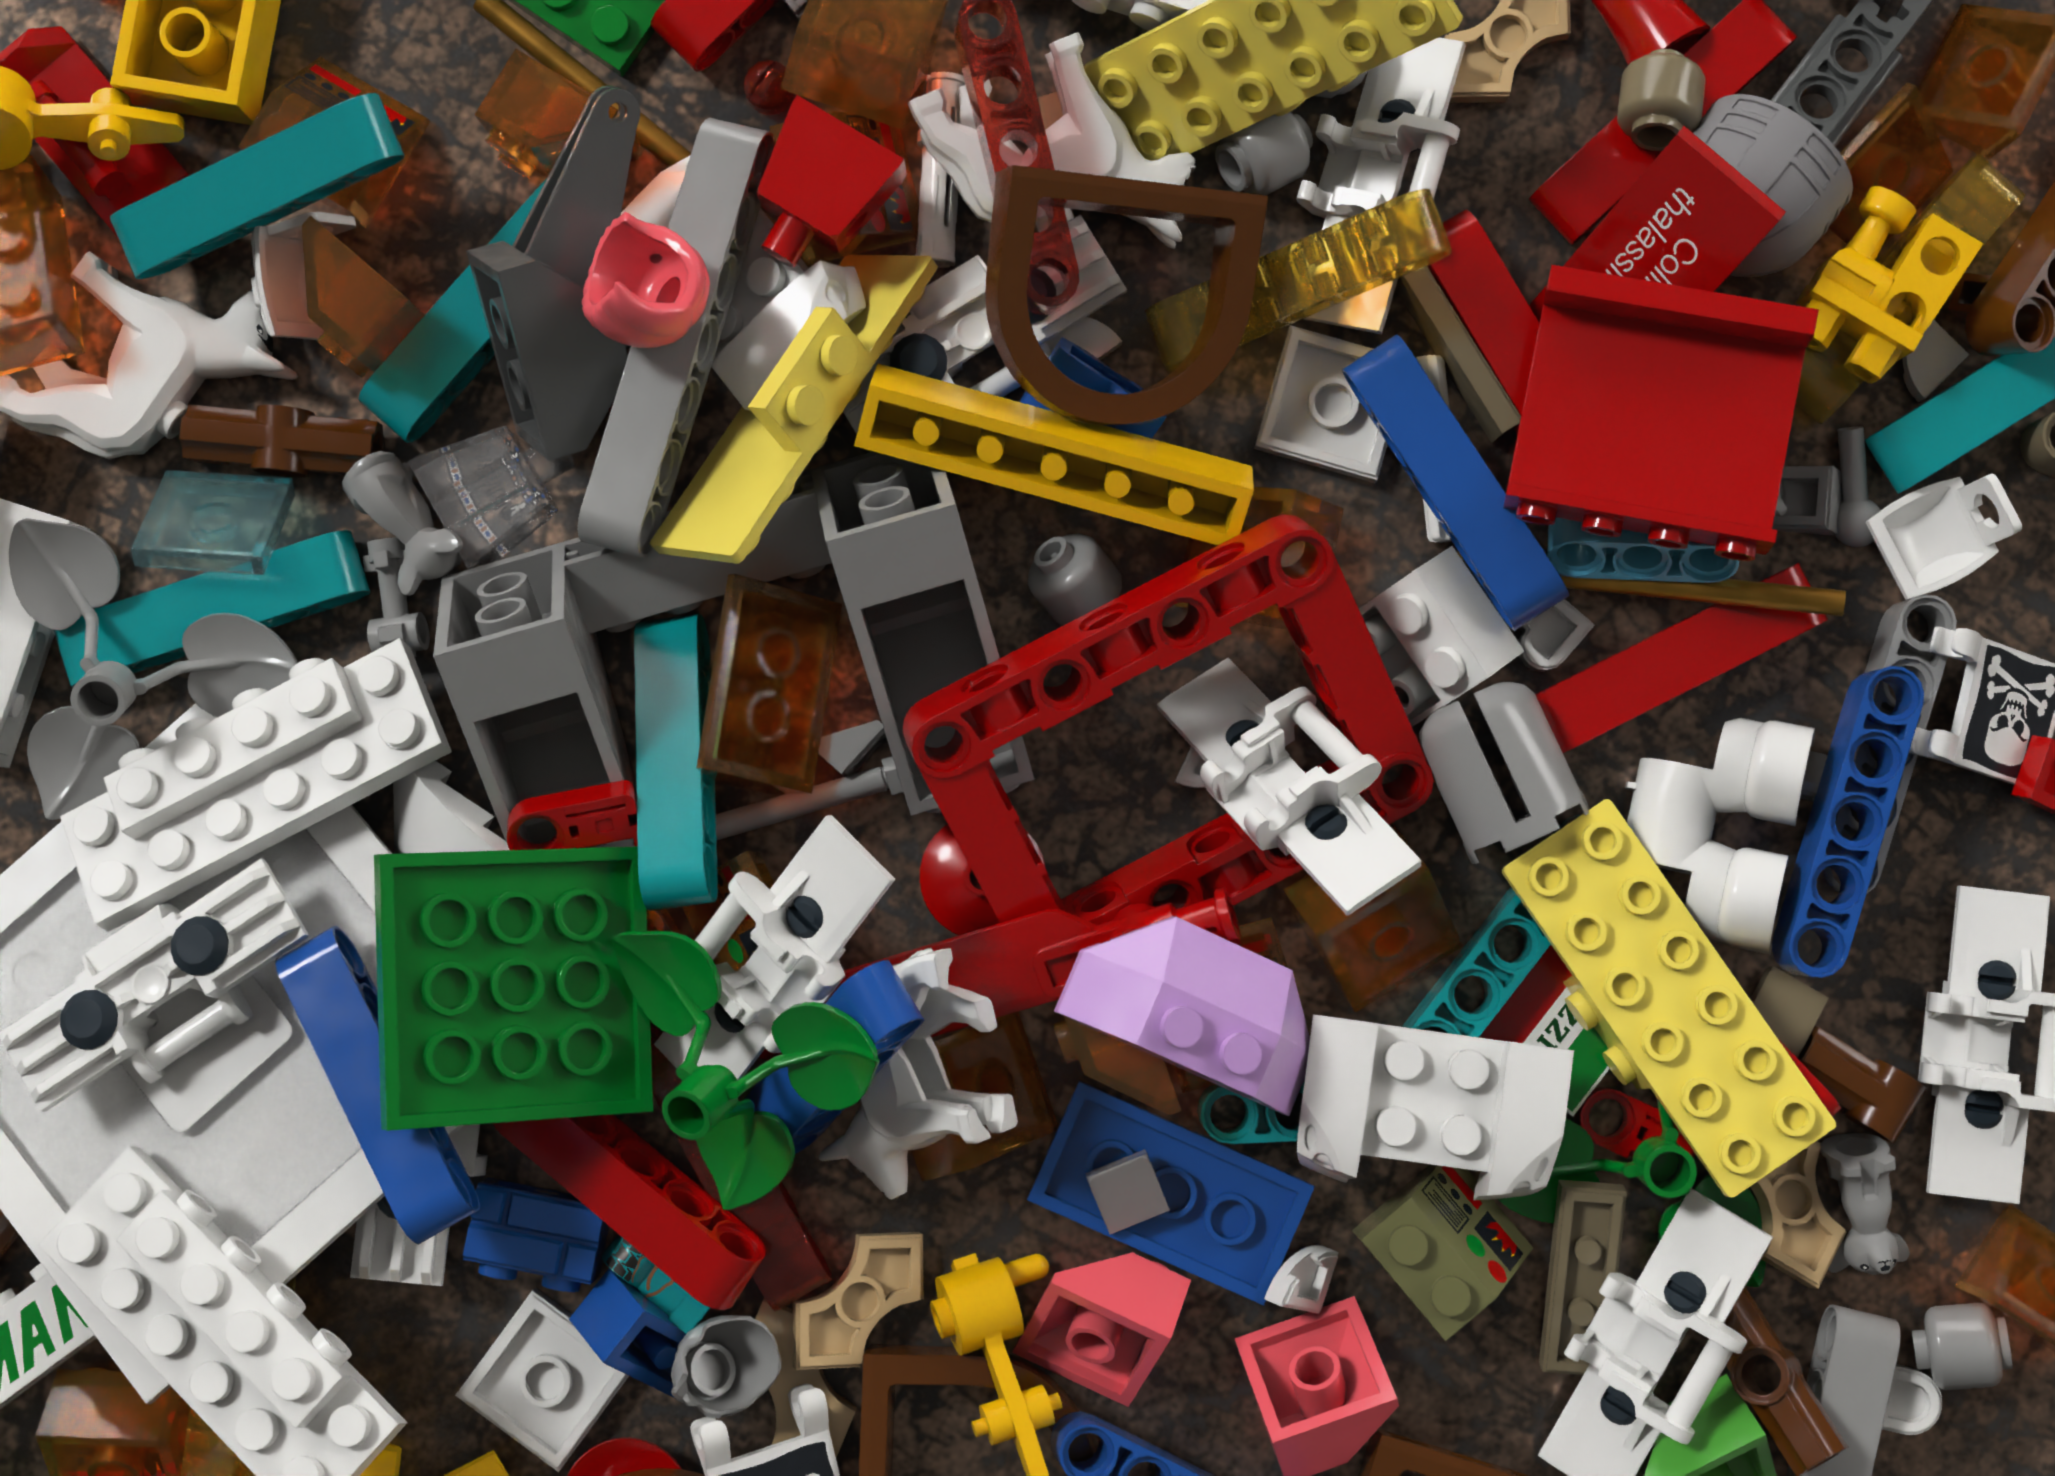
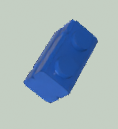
M490 1177L478 1183L476 1193L480 1202V1210L471 1214V1222L468 1227L463 1251V1260L480 1263L479 1274L503 1280H515L518 1271L543 1275L541 1282L543 1287L563 1292H579L581 1283L591 1285L599 1277L603 1261L601 1256L605 1251L609 1226L571 1193Z

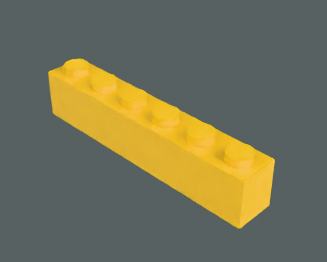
M879 363L869 385L854 444L855 447L1214 545H1220L1241 533L1254 491L1253 469L1250 465L1105 425L1080 422L1054 411Z

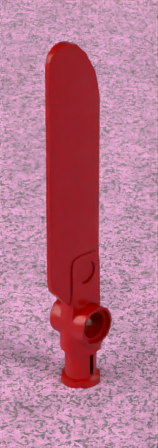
M1225 887L1216 889L1213 898L1176 908L1171 902L1157 907L1143 903L1130 904L1121 909L1113 920L1099 925L1060 909H1044L843 970L846 976L833 993L852 975L876 962L889 960L892 965L904 962L920 950L932 948L933 951L951 948L953 960L949 966L948 984L988 997L992 1001L995 1018L1059 1000L1081 949L1106 942L1172 916L1181 918L1237 945L1242 944V935L1232 900ZM953 1022L948 1026L944 1027L943 1029L939 1030L935 1034L931 1035V1037L955 1031L961 1028H965L970 1025H968L967 1023ZM765 1048L759 1057L768 1061L775 1056L782 1055V1052L771 1053Z

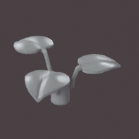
M29 518L22 519L14 525L9 544V567L12 583L22 607L35 621L52 630L66 629L72 626L82 615L86 622L84 658L80 661V666L86 674L74 685L71 691V706L60 707L44 714L33 726L28 739L27 756L29 767L40 793L46 819H61L60 816L107 792L103 778L120 769L118 762L123 755L132 750L139 749L138 740L131 731L118 725H112L134 702L137 695L145 694L148 689L179 674L190 672L187 685L191 698L207 713L214 717H220L233 710L232 701L238 694L253 688H263L269 691L290 680L289 671L298 662L287 644L262 623L234 613L210 614L193 622L187 627L182 638L183 649L188 660L171 664L144 678L136 679L133 672L122 663L116 661L100 662L97 659L99 618L93 608L108 603L115 596L120 584V566L111 546L93 531L77 525Z

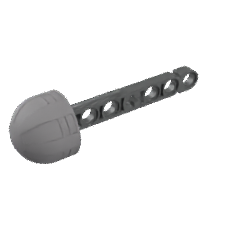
M1860 0L1846 18L1842 15L1834 17L1771 100L1746 94L1727 95L1713 103L1706 115L1701 118V123L1693 134L1786 211L1773 229L1730 274L1731 276H1764L1793 265L1806 255L1812 246L1823 237L1829 226L1848 204L1853 191L1852 177L1845 160L1836 146L1902 61L1903 56L1897 49L1935 0H1904L1895 17L1890 18L1887 23L1880 20L1877 14L1882 12L1891 0ZM1843 48L1856 49L1866 57L1868 68L1858 73L1844 70L1838 64L1835 52ZM1807 94L1824 96L1831 103L1833 114L1824 119L1808 116L1802 110L1800 98Z

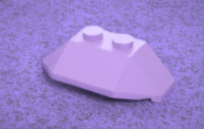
M1172 916L1106 942L1081 949L1054 1009V1012L1286 1116L1290 1115L1305 1079L1310 1036L1293 970L1178 917Z

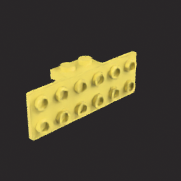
M1208 0L1087 62L1084 65V70L1100 97L1125 123L1137 150L1145 159L1155 161L1169 154L1183 152L1191 154L1274 114L1276 116H1283L1296 109L1306 99L1325 90L1328 92L1339 90L1353 81L1359 74L1457 29L1463 20V15L1454 0Z
M847 255L842 259L839 266H853L856 269L863 290L866 308L855 319L846 324L833 307H815L749 404L748 408L750 411L741 407L651 539L650 545L658 554L739 564L756 548L760 541V536L779 506L792 494L795 482L813 455L823 447L828 438L829 431L847 404L857 396L861 383L879 356L891 345L894 333L912 306L918 303L924 295L926 285L938 269V265L931 256Z
M1605 799L1589 809L1587 815L1583 813L1504 866L1502 874L1572 974L1570 978L1563 982L1571 993L1570 996L1565 998V1002L1578 1023L1586 1031L1594 1027L1609 1048L1602 1055L1612 1073L1623 1085L1632 1082L1637 1090L1651 1089L1726 1197H1736L1836 1127V1122L1611 800Z

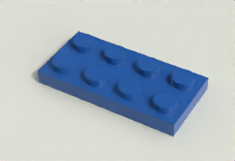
M1078 1080L1027 1196V1200L1264 1306L1266 1292L1281 1267L1315 1186L1308 1181ZM1145 1149L1170 1211L1110 1235L1085 1173Z

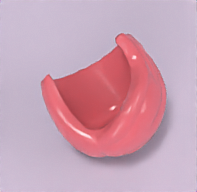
M624 212L618 218L613 219L611 225L606 227L604 235L600 237L583 288L582 310L584 316L594 328L620 344L636 348L661 347L674 343L684 337L688 330L702 316L710 292L709 274L698 251L676 232L665 226L641 221L631 214Z

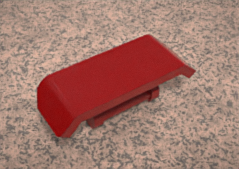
M62 26L28 29L0 52V66L11 69L21 75L32 87L36 103L39 104L90 103L92 95L97 90L114 88L110 85L109 79ZM37 137L34 139L114 232L116 237L117 234L110 221V216L113 213L190 176L163 143L130 145V150L124 158L116 161H107L93 155L86 142Z

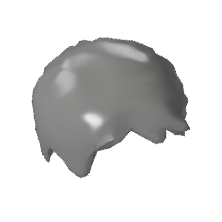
M722 1315L698 1324L695 1328L688 1331L678 1344L671 1372L672 1395L679 1402L685 1403L686 1406L697 1407L705 1416L719 1419L720 1417L731 1416L747 1409L773 1385L781 1370V1357L774 1335L770 1333L764 1323L753 1319L751 1316Z

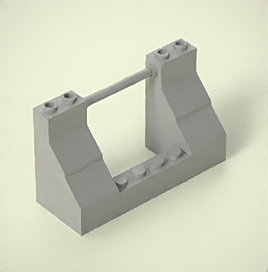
M869 452L804 471L795 482L792 494L779 506L762 532L756 548L739 564L658 554L655 549L652 550L648 557L641 558L584 543L578 537L442 577L433 657L506 842L509 814L516 804L527 798L621 780L632 782L637 796V788L618 712L613 701L597 631L604 629L613 633L625 631L634 627L642 618L666 611L673 615L687 613L699 607L704 600L724 594L733 597L745 596L759 590L765 582L786 576L794 579L810 577L822 571L825 565L830 563L833 564L892 756L881 759L883 767L879 766L716 814L717 841L885 792L889 788L892 796L904 793L911 816L922 812L940 813L941 810L906 744L902 731L904 718L910 707L922 698L1000 659L946 472L877 452ZM670 511L666 512L664 520L666 519ZM941 726L933 729L926 737L925 745L934 748L945 746L953 738L955 729L951 726ZM1022 736L993 750L995 757L989 760L1006 793L1016 789L1021 783L1035 780ZM542 818L529 819L521 824L518 829L520 836L524 840L534 844H541L551 840L557 832L551 822ZM632 838L585 848L634 847L635 844Z

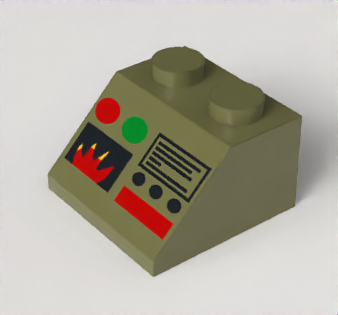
M1430 1164L1352 1231L1436 1332L1447 1341L1498 1297L1533 1250V1247L1493 1199L1473 1200L1477 1180L1468 1169Z

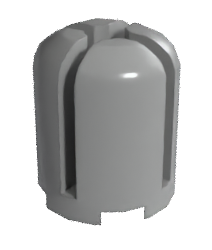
M1498 682L1473 694L1511 774L1510 777L1527 811L1526 813L1514 817L1499 782H1496L1459 700L1434 711L1419 731V744L1472 864L1479 863L1475 852L1477 849L1500 841L1506 853L1560 829L1555 816L1578 804L1585 815L1589 813L1590 807L1586 798L1576 783L1535 693L1524 684Z

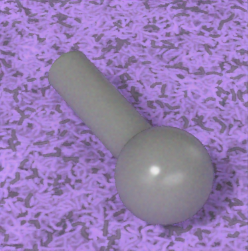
M1845 427L1837 429L1843 502L1840 504L1838 511V535L1835 536L1847 546L1864 547L1874 542L1865 522L1879 512L1880 508L1873 501L1869 500L1864 427Z

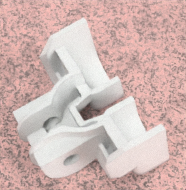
M1736 718L1724 723L1713 770L1680 762L1641 758L1636 781L1626 782L1625 789L1633 792L1627 824L1658 868L1691 875L1685 907L1711 942L1769 955L1771 953L1773 926L1789 856L1754 848L1735 850L1715 842L1711 838L1717 812H1747L1756 819L1796 826L1808 756L1815 740V728L1781 721H1767L1763 723L1745 718Z

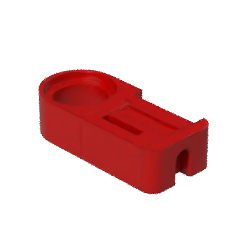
M628 780L527 798L516 804L508 817L507 845L509 850L585 848L632 838L635 846H638L637 796L633 783ZM542 818L551 822L557 832L551 840L541 844H534L524 840L520 836L518 829L521 824L529 819Z
M1607 1087L1595 1088L1574 1115L1575 1123L1587 1131L1594 1144L1625 1158H1628V1156L1633 1157L1636 1148L1644 1140L1661 1136L1662 1126L1657 1108ZM1602 1099H1613L1620 1105L1623 1111L1622 1125L1611 1135H1598L1592 1129L1589 1122L1590 1110L1595 1103ZM1674 1123V1127H1675V1128L1678 1130V1132L1680 1133L1679 1129L1677 1128V1126H1676L1675 1123ZM1679 1134L1676 1143L1690 1153L1694 1159L1696 1156L1695 1152L1684 1136Z

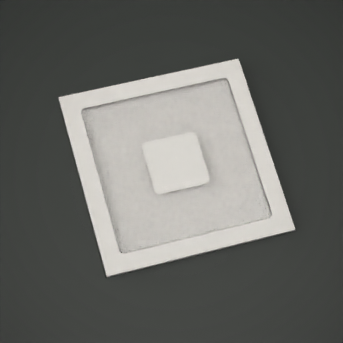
M195 703L145 748L157 750L176 740V729L189 720L196 718L214 720L218 717L207 713ZM350 805L163 904H171L181 912L262 858L272 870L309 934V937L284 954L331 927L337 926L345 932L354 944L377 989L374 855L392 853L353 805ZM62 821L0 875V1032L75 983L74 977L85 970L82 955L140 917L138 916L109 932L95 925ZM276 959L238 984L251 1008L252 1018L241 1025H237L234 1022L165 1067V1076L152 1084L145 1081L139 1075L128 1057L48 1111L40 1112L0 1039V1209L146 1404H152L171 1386L38 1246L39 1242L128 1146L141 1147L183 1192L191 1190L206 1200L217 1214L212 1222L228 1238L231 1235L240 1238L259 1255L261 1263L257 1268L273 1284L281 1282L286 1285L385 1196L281 983L276 970ZM188 988L156 1008L154 1012L159 1021L147 1033L152 1044L217 1002V998L206 996L203 991ZM464 1125L445 1126L449 1137H452Z

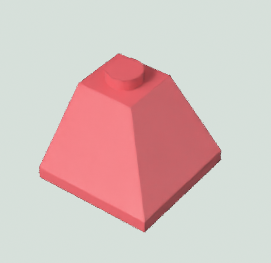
M1133 1252L1056 1272L1027 1322L1023 1335L1017 1340L1012 1353L1129 1407L1172 1338L1191 1279L1169 1270L1161 1263L1150 1261Z
M1355 1296L1324 1306L1319 1314L1308 1312L1234 1338L1283 1476H1312L1348 1463L1399 1407L1397 1396Z

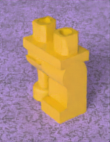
M1880 186L1870 187L1860 204L1859 212L1865 220L1844 249L1837 251L1817 268L1810 283L1804 288L1796 301L1802 307L1819 309L1815 333L1807 347L1823 352L1829 347L1840 329L1858 340L1844 367L1850 373L1870 384L1880 380L1896 361L1914 352L1924 336V332L1930 326L1984 244L1932 213L1913 227L1900 248L1902 252L1890 270L1875 260L1888 234L1903 233L1917 211L1908 199L1895 191Z

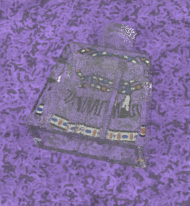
M507 426L498 427L408 461L444 528L450 529L461 538L463 548L458 553L469 569L499 561L555 516L559 510L544 484L575 467V463L570 455L548 461L533 447L525 451L516 434Z

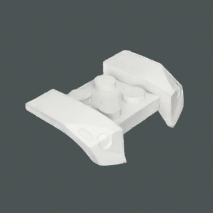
M690 156L660 172L621 212V215L627 212L641 221L668 228ZM761 208L711 366L742 407L749 411V404L815 307H833L846 324L855 319L866 308L863 290L855 267H843L819 260L809 268L800 258L795 268H792L764 251L761 245L774 224Z
M1313 1014L1298 1129L1297 1156L1299 1163L1318 1173L1346 1183L1349 1179L1357 1178L1360 1156L1366 1155L1480 1171L1473 1200L1501 1199L1534 1194L1547 1186L1563 1139L1574 1050Z

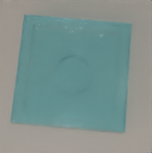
M166 470L131 546L134 566L264 575L295 497L292 478Z

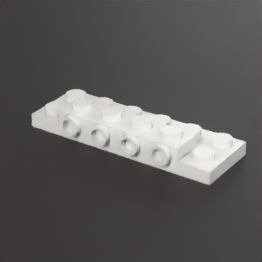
M398 638L345 667L339 665L333 658L326 661L320 658L303 660L290 669V680L269 691L263 688L246 690L233 699V710L214 720L207 718L189 720L176 729V740L157 750L139 748L123 755L118 762L120 769L103 778L107 792L60 816L95 925L109 932L146 913L158 904L161 905L451 753V748L411 648L401 638Z
M128 1146L39 1242L38 1246L256 1476H360L408 1422L347 1361L352 1356L347 1345L327 1329L321 1328L318 1331L302 1314L306 1309L303 1300L283 1283L275 1282L273 1284L257 1268L261 1263L259 1255L240 1238L233 1235L228 1238L212 1222L217 1214L206 1200L191 1190L183 1192L141 1147Z

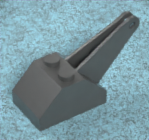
M610 85L596 89L588 98L513 245L505 241H499L466 251L516 433L548 461L587 449L615 399L628 358L626 349L631 348V346L620 344L606 337L594 328L584 316L581 303L584 297L583 288L585 280L588 277V270L592 264L600 237L604 235L606 227L611 225L613 219L621 215L631 154L640 119V106L637 99L630 92ZM617 103L618 113L614 118L610 119L608 114L609 108L612 104Z

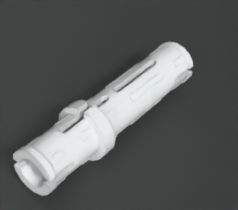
M942 71L932 72L931 75L927 74L926 93L942 88L947 100L946 111L953 122L960 124L959 87L966 85V77L958 73ZM919 129L917 145L922 148V173L915 256H931L938 265V268H949L950 266H955L958 189L949 174L927 151L921 140V129Z

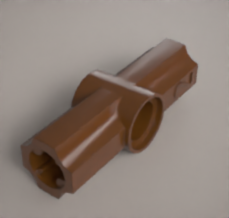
M188 404L187 411L181 419L179 436L183 458L188 461L224 466H248L255 472L296 478L309 477V472L346 475L355 462L366 455L385 451L383 425L378 421L315 416V413L312 411L282 405H258L256 411Z
M1744 1287L1728 1315L1725 1325L1741 1334L1747 1340V1344L1741 1354L1733 1352L1726 1366L1731 1372V1382L1735 1391L1743 1400L1751 1404L1794 1474L1802 1476L1849 1447L1804 1379L1798 1358L1783 1346L1746 1287ZM1764 1355L1773 1359L1781 1371L1780 1384L1773 1393L1761 1390L1753 1378L1755 1362Z

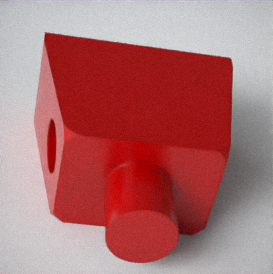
M796 95L757 191L761 206L769 213L778 217L761 248L778 261L792 268H795L812 238L829 249L840 253L902 184L907 176L904 158L799 95Z

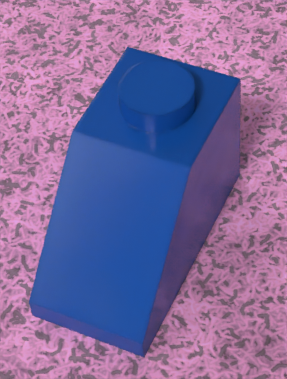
M609 1268L569 1320L604 1364L674 1398L671 1393L673 1388L671 1372L678 1344L686 1334L668 1320L670 1316L641 1294L638 1288L623 1280Z

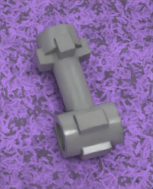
M397 537L368 541V555L363 556L364 570L369 573H378L383 618L371 619L368 622L367 638L371 652L401 638L411 648L414 657H416V651L428 649L430 634L423 613L409 614L407 595L401 593L397 583L398 571L405 556V545Z

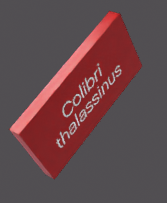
M1683 126L1563 266L1714 292L1773 229L1786 211L1688 128ZM1547 285L1529 305L1539 323Z

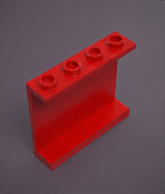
M1551 264L1503 508L1516 510L1515 517L1517 519L1533 524L1554 525L1556 517L1582 522L1581 529L1583 531L1599 536L1619 537L1621 536L1622 529L1649 534V543L1665 548L1686 549L1688 548L1689 541L1715 546V555L1731 560L1753 561L1756 554L1766 555L1776 542L1778 530L1772 529L1805 351L1814 336L1819 309Z

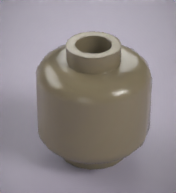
M1658 49L1632 61L1626 67L1621 80L1617 122L1622 131L1632 139L1634 144L1650 151H1663L1683 126L1692 133L1699 127L1702 118L1706 78L1700 66L1676 50Z

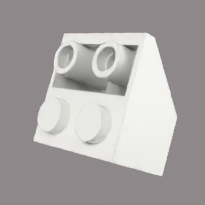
M1453 546L1424 563L1359 608L1412 727L1430 716L1434 711L1444 707L1492 676L1524 652L1516 637Z

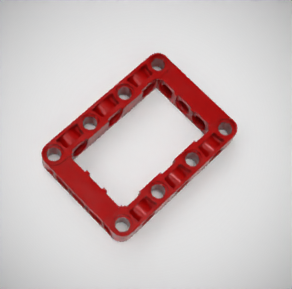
M1282 514L1272 517L922 698L910 707L904 718L902 730L906 744L999 923L1044 909H1060L1099 925L1113 920L1121 909L1130 904L1143 903L1157 907L1171 902L1176 908L1213 898L1215 890L1223 887L1229 893L1234 906L1303 870V867L1291 854L1286 856L1278 847L1262 851L1232 817L1226 813L1060 899L989 760L995 757L993 750L1037 727L1045 731L1113 696L1112 688L1155 666L1163 670L1232 634L1230 627L1274 604L1279 611L1327 718L1362 755H1373L1382 766L1378 778L1369 787L1360 792V796L1388 825L1414 812L1425 804L1432 793L1434 782L1432 770L1331 545L1323 535L1306 521L1294 515ZM1304 541V552L1300 560L1287 567L1281 566V557L1286 547L1294 542ZM1180 602L1188 603V612L1182 622L1172 627L1162 626L1163 616L1168 608ZM1060 664L1072 666L1071 675L1062 685L1056 687H1046L1043 685L1047 672L1054 666ZM941 726H951L955 729L953 738L945 746L934 748L925 745V739L933 729ZM1331 759L1317 766L1318 768L1321 766L1328 774L1339 769ZM1403 764L1402 772L1396 780L1388 784H1382L1384 775L1391 767ZM1168 884H1178L1176 892L1169 899L1153 901L1156 892L1161 887Z

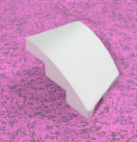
M437 761L393 782L394 854L509 850L504 839L488 829L494 816L446 785L452 771Z

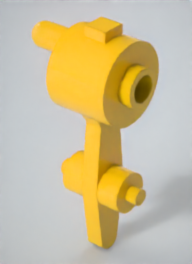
M0 66V170L9 169L22 163L31 151L32 140L37 137L86 142L93 155L107 161H116L124 158L130 150V145L179 142L184 138L185 121L181 115L134 107L130 97L119 89H99L92 95L90 103L39 104L36 103L32 87L21 75L11 69Z
M976 1253L955 1259L951 1264L952 1272L935 1278L938 1299L930 1301V1308L941 1339L950 1337L960 1356L982 1349L999 1399L979 1405L981 1418L971 1421L973 1432L976 1438L986 1435L992 1446L1013 1439L1026 1476H1049L1035 1431L1055 1424L1053 1411L1062 1409L1060 1396L1057 1392L1048 1395L1042 1384L1021 1391L1004 1345V1341L1021 1336L1024 1333L1023 1318L1015 1287L1044 1278L1049 1271V1262L1041 1254L1028 1255L1007 1263H1003L999 1257L979 1263Z

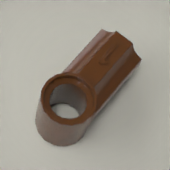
M1814 1026L1798 1057L1803 1065L1835 1097L1840 1107L1844 1109L1842 1114L1846 1118L1891 1144L1895 1143L1927 1091L1923 1084L1898 1068L1879 1059L1871 1060L1830 1032Z

